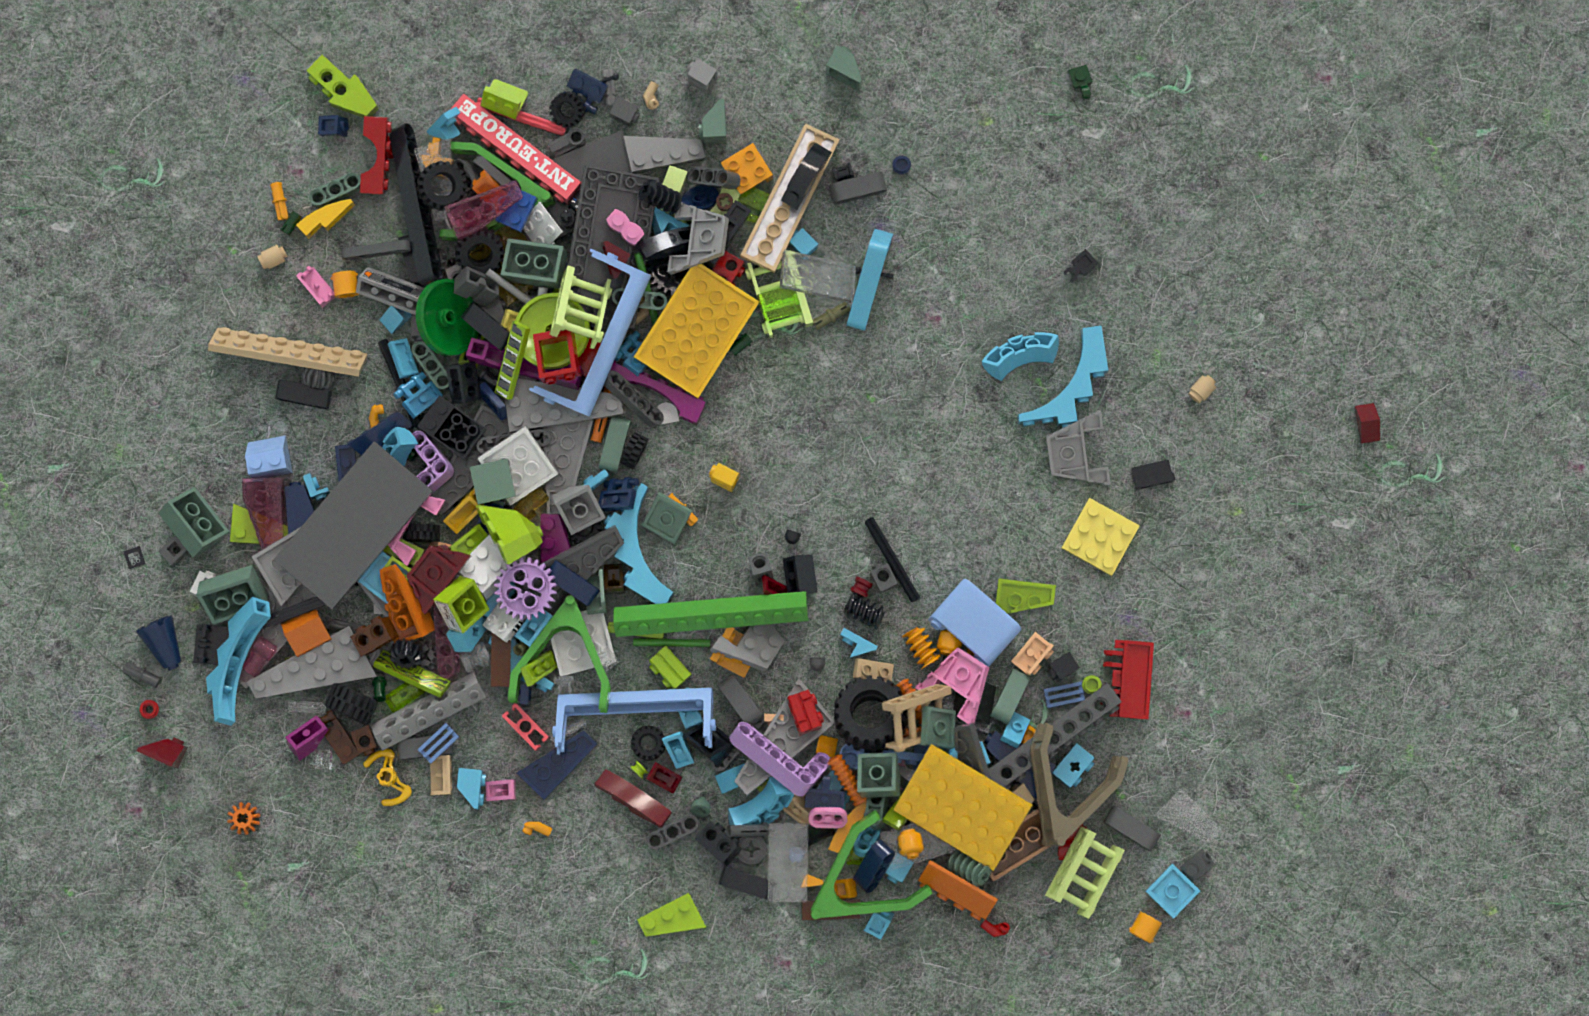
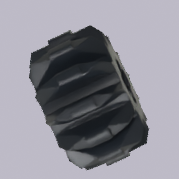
M405 638L402 641L397 640L391 646L390 661L394 662V666H400L401 669L403 667L408 670L411 667L416 668L422 661L423 647L419 646V642H413L412 639L410 641Z

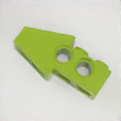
M321 55L306 70L309 74L308 79L315 86L319 84L323 88L321 91L328 98L332 96L329 100L332 107L362 118L364 116H373L379 110L359 78L354 74L348 79L325 56ZM326 75H332L330 82H324L323 78ZM339 88H346V92L343 95L337 94Z

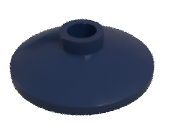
M696 186L683 194L681 202L705 210L716 203L719 193L716 188Z

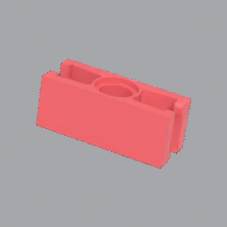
M514 703L511 709L513 711L517 709L523 718L515 724L508 717V711L502 717L537 751L541 745H535L529 736L537 730L544 737L542 739L543 742H547L550 737L517 703ZM523 722H530V731L522 732L521 725Z

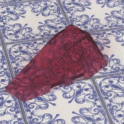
M515 180L445 206L446 217L453 234L459 240L477 233L522 199L523 195Z
M283 477L242 478L243 500L253 523L260 547L263 550L283 538Z

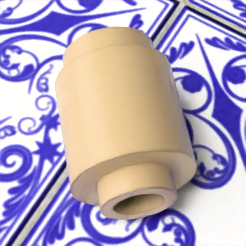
M275 245L262 251L261 255L257 257L265 270L286 262L285 257H287L283 246Z
M1202 375L1190 388L1191 391L1188 395L1198 404L1202 401L1204 402L1216 389L1214 385L1216 383L1215 380L1209 375L1206 377Z

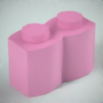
M615 209L606 219L608 227L612 231L621 234L623 240L629 245L636 246L644 236L641 227L630 222L626 214L620 210Z

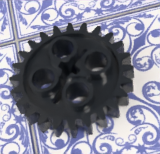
M688 251L679 252L678 255H687ZM668 258L646 261L645 266L648 267L646 272L651 275L649 281L652 280L650 287L657 286L656 292L662 290L664 295L669 293L671 298L680 284L676 279H683L689 269L675 273L672 282L669 283L668 280L671 274L667 272ZM659 271H665L668 275H661Z

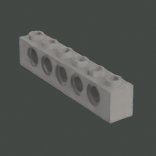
M472 672L451 683L441 698L430 694L370 726L374 737L383 751L486 698V695L475 673Z

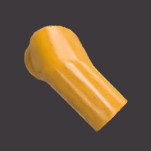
M375 404L371 407L369 414L371 428L378 424V415L384 414L382 404Z
M526 822L522 829V832L531 835L532 831L535 830L547 837L552 831L551 827L541 822Z

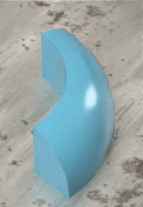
M1035 332V335L1024 337L1022 334L1012 337L1000 347H994L984 357L982 365L991 376L1002 381L1009 372L1021 365L1031 362L1053 363L1058 352L1059 337L1056 334Z
M395 427L384 438L382 448L405 467L410 452L418 445V442L407 429Z
M769 777L767 785L756 797L742 805L728 808L729 825H755L762 822L770 824L779 817V812L784 807L787 808L794 793L774 777Z

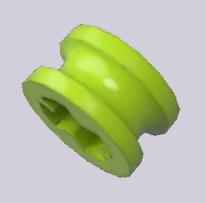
M636 761L635 766H631L632 770L641 779L644 778V774L649 773L638 761Z

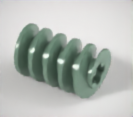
M959 850L955 851L948 861V870L976 887L984 885L992 872L989 869L990 866H984L965 853H960Z

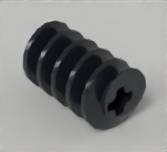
M653 179L643 183L638 193L639 200H644L645 203H650L651 206H656L657 209H662L670 215L675 214L679 210L682 201L681 194L678 191H674L672 188H668L666 185H662Z
M853 592L843 612L847 609L848 617L854 613L855 620L861 616V623L868 620L867 625L869 627L875 623L874 629L877 630L885 615L883 613V606L876 609L877 603L875 602L869 606V599L863 603V596L855 599L856 593Z

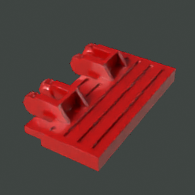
M1115 640L1114 648H1121L1123 651L1104 650V655L1121 656V662L1113 663L1106 661L1103 662V666L1121 668V670L1112 671L1111 686L1120 687V690H1113L1122 702L1118 705L1120 709L1111 715L1109 714V717L1149 720L1154 643Z

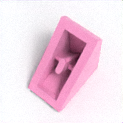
M516 780L486 782V801L516 800Z

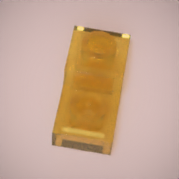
M538 487L524 496L514 510L518 511L528 520H531L537 515L534 510L547 502L549 497L541 487Z

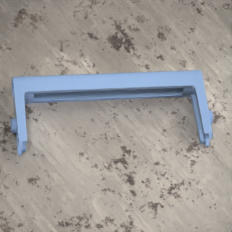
M590 249L592 257L630 274V278L576 401H573L534 385V388H529L530 391L543 396V401L554 405L557 402L589 417L651 278L650 274L618 261V256L609 252L607 255H604L593 249Z
M712 688L610 692L607 713H601L600 709H598L600 693L558 694L556 726L552 728L557 755L565 750L567 718L569 716L703 710V738H705V746L712 748V733L716 731V720L713 719Z

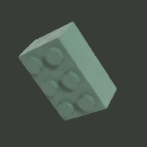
M508 239L500 275L503 279L512 283L560 289L567 251L564 246Z
M195 487L169 500L158 512L193 558L219 544L229 533V530Z
M252 565L200 581L196 594L213 625L231 619L252 597L265 601L268 599V593Z

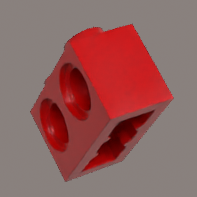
M725 251V254L721 256L712 271L736 286L734 283L736 278H741L746 268L744 267L745 263L743 260ZM730 262L737 265L733 271L726 268V265Z

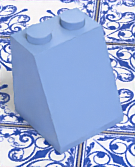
M286 435L248 442L245 460L248 475L254 480L293 473Z

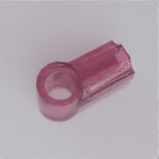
M259 637L242 669L256 677L266 661H269L275 654L278 647L264 637Z

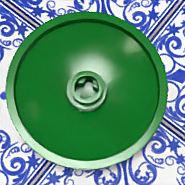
M454 279L436 280L427 285L421 292L416 305V324L422 340L432 351L443 356L464 353L468 350L471 338L476 339L478 332L460 317L473 302V299L470 296L466 299L454 293Z

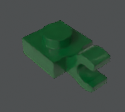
M1087 64L1068 70L1073 88H1080L1083 100L1091 98L1088 85L1092 84V79Z

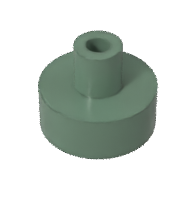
M699 797V799L692 802L690 810L697 817H706L710 813L711 805L706 801L705 797Z

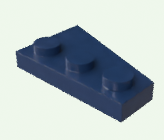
M396 411L378 422L371 429L361 433L360 436L348 441L347 444L362 456L374 441L383 447L384 438L395 427L408 430L412 423L399 411Z

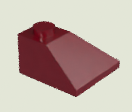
M173 737V740L164 739L138 747L136 751L171 767L179 768L188 747L183 745L184 741Z

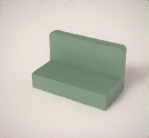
M599 569V576H592L587 579L588 582L600 590L590 606H587L588 615L607 613L603 569Z

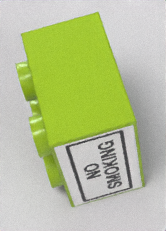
M463 576L455 579L433 599L448 628L460 633L468 630L490 610L475 580Z

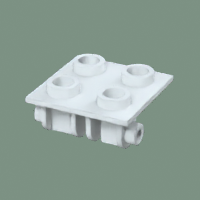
M541 202L533 208L523 228L532 242L555 245L554 241L563 232Z
M499 602L482 626L507 643L509 640H512L516 633L513 629L518 631L515 627L516 624L521 627L522 625L519 621L523 623L527 616H525L523 621L520 620L519 615L514 619L512 618L513 612L507 615V608L501 609L500 606L503 602Z

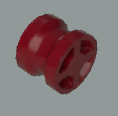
M856 576L855 584L850 588V591L867 599V592L872 588L873 584Z

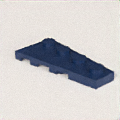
M583 730L565 742L564 752H560L557 755V748H555L516 774L545 800L598 744Z

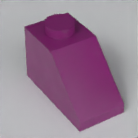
M316 715L287 735L285 739L289 749L301 761L316 750L327 733L328 728Z

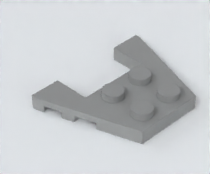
M681 202L674 218L677 220H692L688 254L669 256L667 272L670 274L681 272L725 254L729 219L726 216Z
M1097 411L1046 436L1051 475L1111 485L1108 467L1088 469L1083 432L1103 429L1101 411Z
M772 624L755 625L748 627L737 646L720 635L710 651L713 653L719 652L729 659L735 658L742 661L743 664L766 671L785 641Z

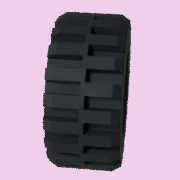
M872 675L866 676L867 679L864 680L859 677L855 679L854 684L852 682L847 683L846 689H841L839 692V698L835 700L834 704L835 725L839 736L844 738V742L848 746L852 744L854 750L860 751L862 748L864 753H870L871 750H876V753L882 752L881 748H886V743L895 741L893 714L889 711V718L879 727L864 728L854 721L853 712L863 702L878 701L882 703L903 695L898 686L894 687L893 682L890 680L884 682L883 677L877 676V679H872ZM907 709L901 713L903 735L906 731V725H908Z

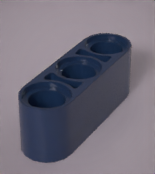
M557 560L549 568L552 570L549 576H555L552 582L587 606H590L600 592L597 587Z
M879 839L871 845L853 877V880L866 893L872 892L878 886L895 856V853L883 840Z

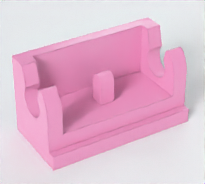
M308 266L305 272H299L296 276L323 308L335 298L334 291L314 267Z

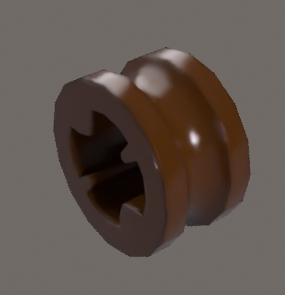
M721 193L716 199L718 209L724 212L730 209L733 204V198L730 194ZM728 198L730 204H726L724 207L721 206L722 203L719 201Z

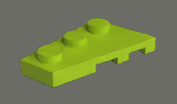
M233 504L230 542L272 545L288 535V526Z
M998 578L995 603L1007 614L1054 605L1056 585Z
M689 893L637 919L646 937L706 928Z

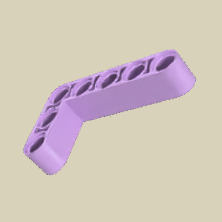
M415 431L412 434L416 438L418 445L414 449L428 466L416 477L424 484H426L427 479L431 478L427 486L435 492L453 476L454 468L428 435L422 431ZM424 438L423 443L419 445L420 439ZM435 452L433 458L429 459L430 454ZM445 466V470L440 473V469Z
M740 722L730 736V742L797 796H804L830 766L827 762L831 758L827 754L819 752L803 768L746 722Z

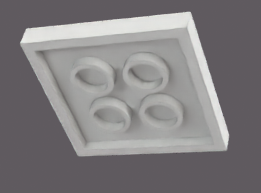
M526 426L478 457L481 464L508 459L516 497L506 499L510 506L558 475V471Z
M587 610L581 611L580 613L602 666L616 663L604 613L588 615ZM569 630L561 631L552 637L551 643L560 677L594 668L584 641L576 632Z

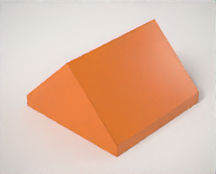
M317 609L281 623L284 635L297 657L332 640Z

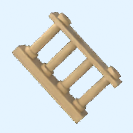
M935 684L882 702L883 710L890 711L893 714L895 741L886 743V748L894 749L895 752H903L906 748L921 743V732L917 733L916 706L921 705L922 714L923 706H929L930 701L934 700L935 708L943 709L942 699H944V696L952 694L951 686ZM907 709L909 736L903 738L901 713Z

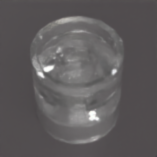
M484 641L476 644L471 652H459L467 674L477 671L478 666L484 668L491 665V657Z

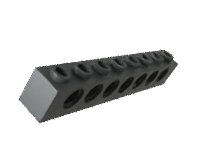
M1108 683L1050 724L1053 726L1052 735L1057 737L1058 743L1056 745L1049 743L1047 749L1049 759L1057 754L1056 750L1059 747L1066 748L1073 743V737L1076 735L1081 737L1089 731L1087 729L1088 726L1091 724L1096 726L1104 720L1102 716L1109 712L1111 715L1120 709L1118 705L1122 701ZM1095 702H1102L1104 710H1096ZM1086 713L1089 717L1088 722H1082L1079 719V714ZM1065 724L1072 725L1073 733H1066L1063 726ZM1033 737L988 769L992 781L1008 790L1011 787L1009 785L1011 782L1022 780L1026 777L1025 772L1030 768L1033 771L1030 755ZM1024 758L1027 762L1026 767H1019L1017 759ZM1002 769H1008L1011 772L1009 779L1001 776Z

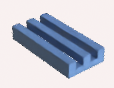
M1082 682L1043 689L1047 708L1085 700ZM1077 686L1079 689L1051 696L1048 695L1049 692L1073 688ZM1080 694V698L1050 704L1052 699Z
M445 723L417 750L432 764L459 736ZM445 729H447L448 732L444 736H442L427 752H425L424 749L428 745H430ZM452 734L453 738L431 758L429 755Z

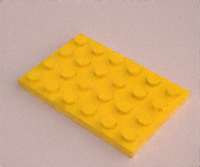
M699 264L691 267L633 357L694 397L699 398L759 304V301L704 265Z
M931 744L893 810L979 863H982L984 866L988 865L989 869L994 871L1032 804Z

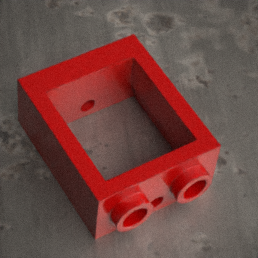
M565 329L564 331L560 330L557 337L550 335V331L533 334L539 379L543 383L550 385L557 383L558 380L571 381L581 376L574 332ZM568 341L571 368L545 373L542 346Z

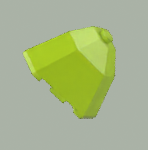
M485 505L475 506L482 524L486 525L493 543L498 546L504 563H513L535 550L543 542L541 539L543 532L540 526H535L533 522L518 511Z

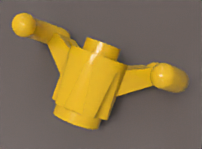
M388 748L382 751L381 749L371 754L365 760L363 766L368 768L378 758L385 757L383 768L380 769L376 778L379 780L380 785L385 787L392 786L401 791V795L393 799H383L381 803L383 806L398 805L411 796L412 790L409 785H405L400 781L393 766L395 753L393 750Z

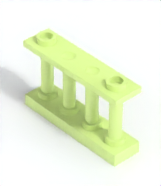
M791 250L784 253V258L781 259L776 269H788L790 276H787V279L758 287L755 276L771 271L762 267L753 269L751 262L747 263L748 269H745L747 279L752 280L757 300L759 301L765 322L761 324L764 334H768L769 338H773L772 330L798 322L805 323L806 327L813 326L811 313ZM787 286L794 288L795 294L792 295L793 297L766 305L763 304L761 294ZM795 304V306L799 305L801 312H798V315L769 323L766 312Z
M568 265L562 276L550 335L557 337L560 330L564 331L565 329L592 338L590 348L594 349L597 342H601L604 334L601 328L607 299H610L613 288H610L611 279H607L604 287L577 279L574 276L575 267ZM573 286H577L601 294L600 301L575 294L570 289ZM572 300L598 309L597 316L571 308L567 303ZM570 315L595 323L594 331L568 323L564 317Z
M1080 827L1045 896L1061 903L1062 899L1069 901L1079 907L1077 914L1089 919L1094 913L1095 907L1117 864L1121 861L1125 850L1115 845H1112L1110 849L1094 840L1096 833ZM1089 847L1106 855L1101 866L1085 857ZM1080 864L1097 873L1092 883L1076 875ZM1071 881L1088 890L1084 900L1067 892Z

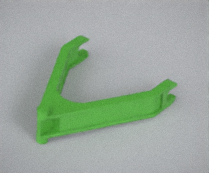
M450 142V149H452L453 153L479 154L498 170L519 183L522 191L538 198L535 206L539 202L545 208L555 205L556 201L548 191L480 145L467 142ZM497 216L477 224L480 228L487 226L488 230L493 229L494 231L505 227L504 224L496 222ZM440 229L439 237H442L441 239L445 241L457 242L458 237H461V233L463 231L467 232V229Z
M568 595L565 598L563 604L512 670L508 691L509 703H517L520 680L523 677L520 668L537 658L555 634L569 630L576 632L584 641L601 682L598 709H600L601 713L608 712L611 686L578 605L572 595Z
M876 810L852 825L811 907L813 919L909 910L933 893L927 884L903 899L848 903L837 896L834 890L835 881L858 834L880 819L879 813Z

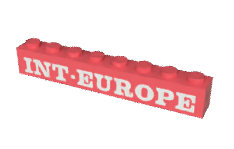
M463 94L453 105L452 108L457 107L461 112L456 117L457 121L455 124L465 126V130L471 136H478L483 145L488 148L491 146L496 150L495 153L502 159L506 157L510 160L511 166L517 170L520 168L525 172L524 175L531 181L535 179L540 183V187L546 191H551L557 201L568 204L574 194L580 190L581 182L468 96Z

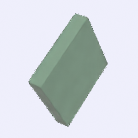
M508 459L470 467L478 505L516 497Z
M659 492L641 526L675 544L693 510Z
M923 706L920 745L930 747L933 744L938 748L953 749L956 711Z

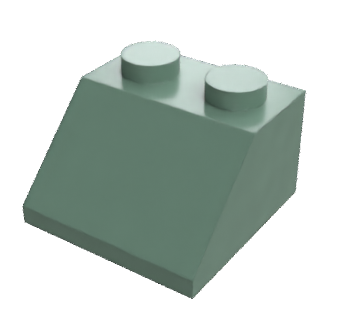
M836 46L826 64V74L860 91L862 79L854 54L845 46Z
M724 98L720 99L702 118V124H699L700 140H704V145L727 144Z
M897 753L858 754V794L862 798L900 796L901 777Z

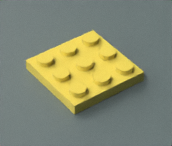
M1089 498L1061 549L1112 576L1140 525Z

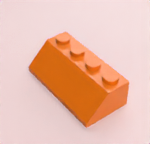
M931 860L928 861L917 880L921 882L920 887L928 884L931 889L938 892L937 897L944 901H947V899L952 900L954 907L961 911L964 909L971 911L970 916L979 921L981 918L986 920L998 900Z

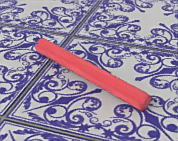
M478 98L476 102L478 105H481L482 98ZM484 108V109H485L486 111H488V112H491V113H494V114H497V115H500V116H503V117L512 119V118L507 117V116H505V115H502V114H500V113H497V112H494V111L489 110V109H487V108ZM523 111L519 112L515 120L560 136L565 135L567 129L562 127V124L558 126L556 122Z

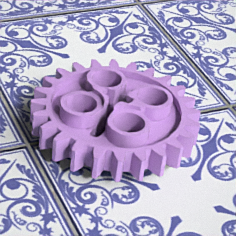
M530 557L527 559V563L523 558H520V563L514 561L512 567L506 564L508 570L501 569L500 571L503 576H496L500 583L494 584L495 587L499 588L494 594L500 595L496 602H503L500 608H507V615L513 612L512 618L514 619L519 615L521 621L524 620L525 616L531 621L532 615L538 619L539 612L545 615L544 608L551 609V606L548 604L549 601H556L551 597L557 594L553 588L558 586L556 583L551 582L555 579V576H549L552 570H544L546 564L543 563L539 566V560L537 559L532 563ZM519 572H524V580L517 581L516 575ZM542 579V587L536 589L534 587L535 580ZM510 582H515L524 587L528 584V588L542 595L539 597L527 591L524 593L522 589L510 585ZM514 589L517 590V597L510 599L509 592ZM534 597L536 600L535 604L528 607L526 604L527 599Z

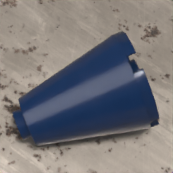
M172 615L151 622L147 627L142 626L136 630L138 636L163 669L168 668L170 671L179 667L178 663L181 662V656Z

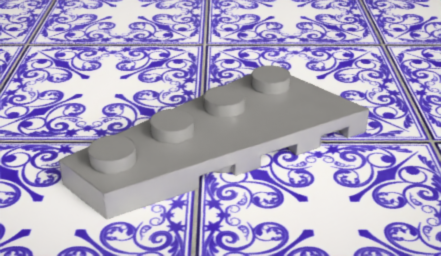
M623 136L631 173L705 159L700 139Z

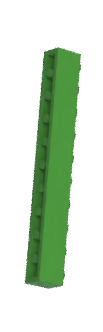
M806 591L614 607L613 624L615 636L623 637L808 621V604Z

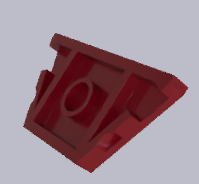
M431 545L410 570L406 577L413 587L415 597L418 598L424 614H427L435 604L433 599L451 584L472 557L470 554Z

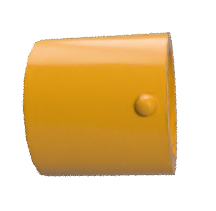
M340 271L332 274L331 280L333 281L335 298H350L359 295L356 293L358 276L356 271Z
M1140 911L1132 927L1129 928V932L1151 944L1154 942L1153 939L1162 923Z

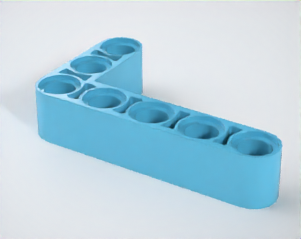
M875 229L846 326L863 331L866 329L885 258L892 241V233Z

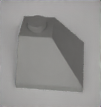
M589 485L568 487L552 495L554 503L571 535L606 518Z

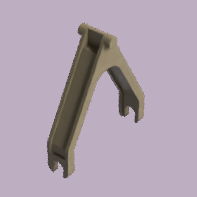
M1039 723L1030 747V755L1043 833L1041 842L1044 846H1063L1065 841L1121 785L1127 768L1128 758L1123 755L1121 757L1113 756L1105 780L1066 817L1056 807L1047 749L1053 733V726L1045 723V725Z

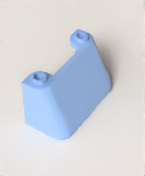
M963 579L928 619L934 629L944 630L946 628L974 653V658L988 667L1021 631L1020 625L967 579Z

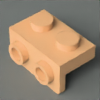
M1035 632L1011 663L1026 675L1030 676L1031 673L1035 675L1042 667L1039 663L1043 658L1048 660L1054 652L1052 650L1054 645Z

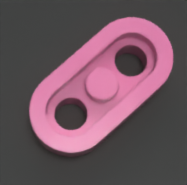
M816 807L809 812V823L815 828H842L847 824V812L842 808Z

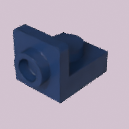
M340 115L319 116L318 135L347 137L349 129L348 118Z

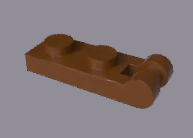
M330 709L326 712V715L323 717L319 716L324 724L329 721L333 722L334 725L328 729L325 737L343 765H345L360 754L340 721Z

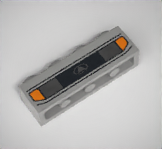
M367 267L358 277L356 293L416 315L417 301L424 288Z

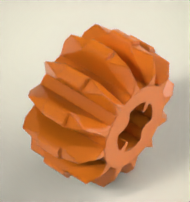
M243 802L239 803V809L236 806H232L235 813L228 812V815L233 816V819L227 820L228 823H234L230 829H237V834H241L244 830L245 835H249V828L252 831H256L253 824L260 825V822L255 821V818L261 817L260 814H254L257 811V807L250 809L251 803H247L244 808ZM248 815V818H246L248 821L240 822V819H242L240 816Z

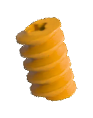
M916 627L904 634L902 638L908 637L905 643L906 645L912 644L909 650L916 651L913 655L914 658L920 657L917 664H924L921 668L922 670L936 662L940 658V654L934 655L933 653L937 649L930 648L933 642H926L929 635H922L925 628Z

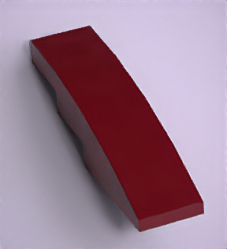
M607 769L603 771L594 783L596 788L611 795L613 800L628 807L630 812L662 828L672 814L669 809Z

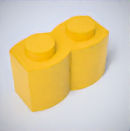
M718 463L717 466H712L709 477L712 483L732 492L739 480L740 473Z

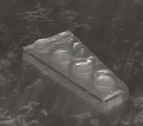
M451 138L414 149L420 172L430 164L438 161H448L452 164ZM437 175L431 181V188L437 196L446 197L452 191V183L446 176ZM454 207L441 211L432 209L435 222L453 218Z

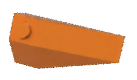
M394 564L380 569L382 591L386 594L388 602L384 604L385 610L388 611L389 618L399 635L393 642L396 643L397 640L402 641L404 638L409 641L411 639L414 640L436 630L430 612L427 614L422 612V606L418 598L415 597L412 586L397 565Z

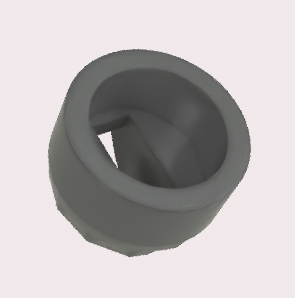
M810 658V667L814 671H821L824 668L825 658Z

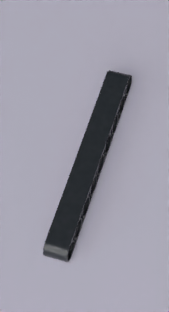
M405 123L392 129V132L389 133L416 274L419 283L426 287L436 280L443 279V273L430 208L422 203L423 200L419 198V192L416 189L418 186L417 179L422 172L415 133L412 126Z

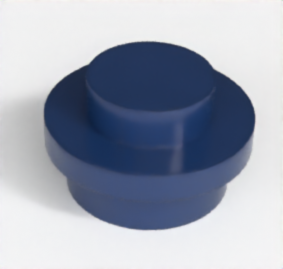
M897 156L892 162V168L895 173L903 175L909 172L911 162L906 156Z

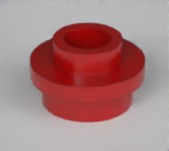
M146 700L140 705V714L146 719H153L159 713V706L153 700ZM148 706H152L153 711L151 713H148L146 711Z

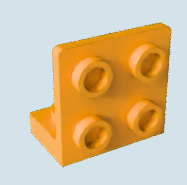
M753 143L721 162L724 170L739 174L740 185L736 188L739 194L745 193L763 181L768 183L773 180L772 172Z
M731 627L726 628L722 636L737 646L744 634ZM719 652L713 653L710 658L712 662L745 678L751 667L743 664L738 659H729Z

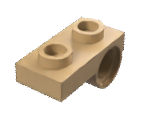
M856 658L853 678L861 677L864 680L867 679L866 676L872 675V679H877V676L883 677L884 682H887V680L892 681L894 664Z

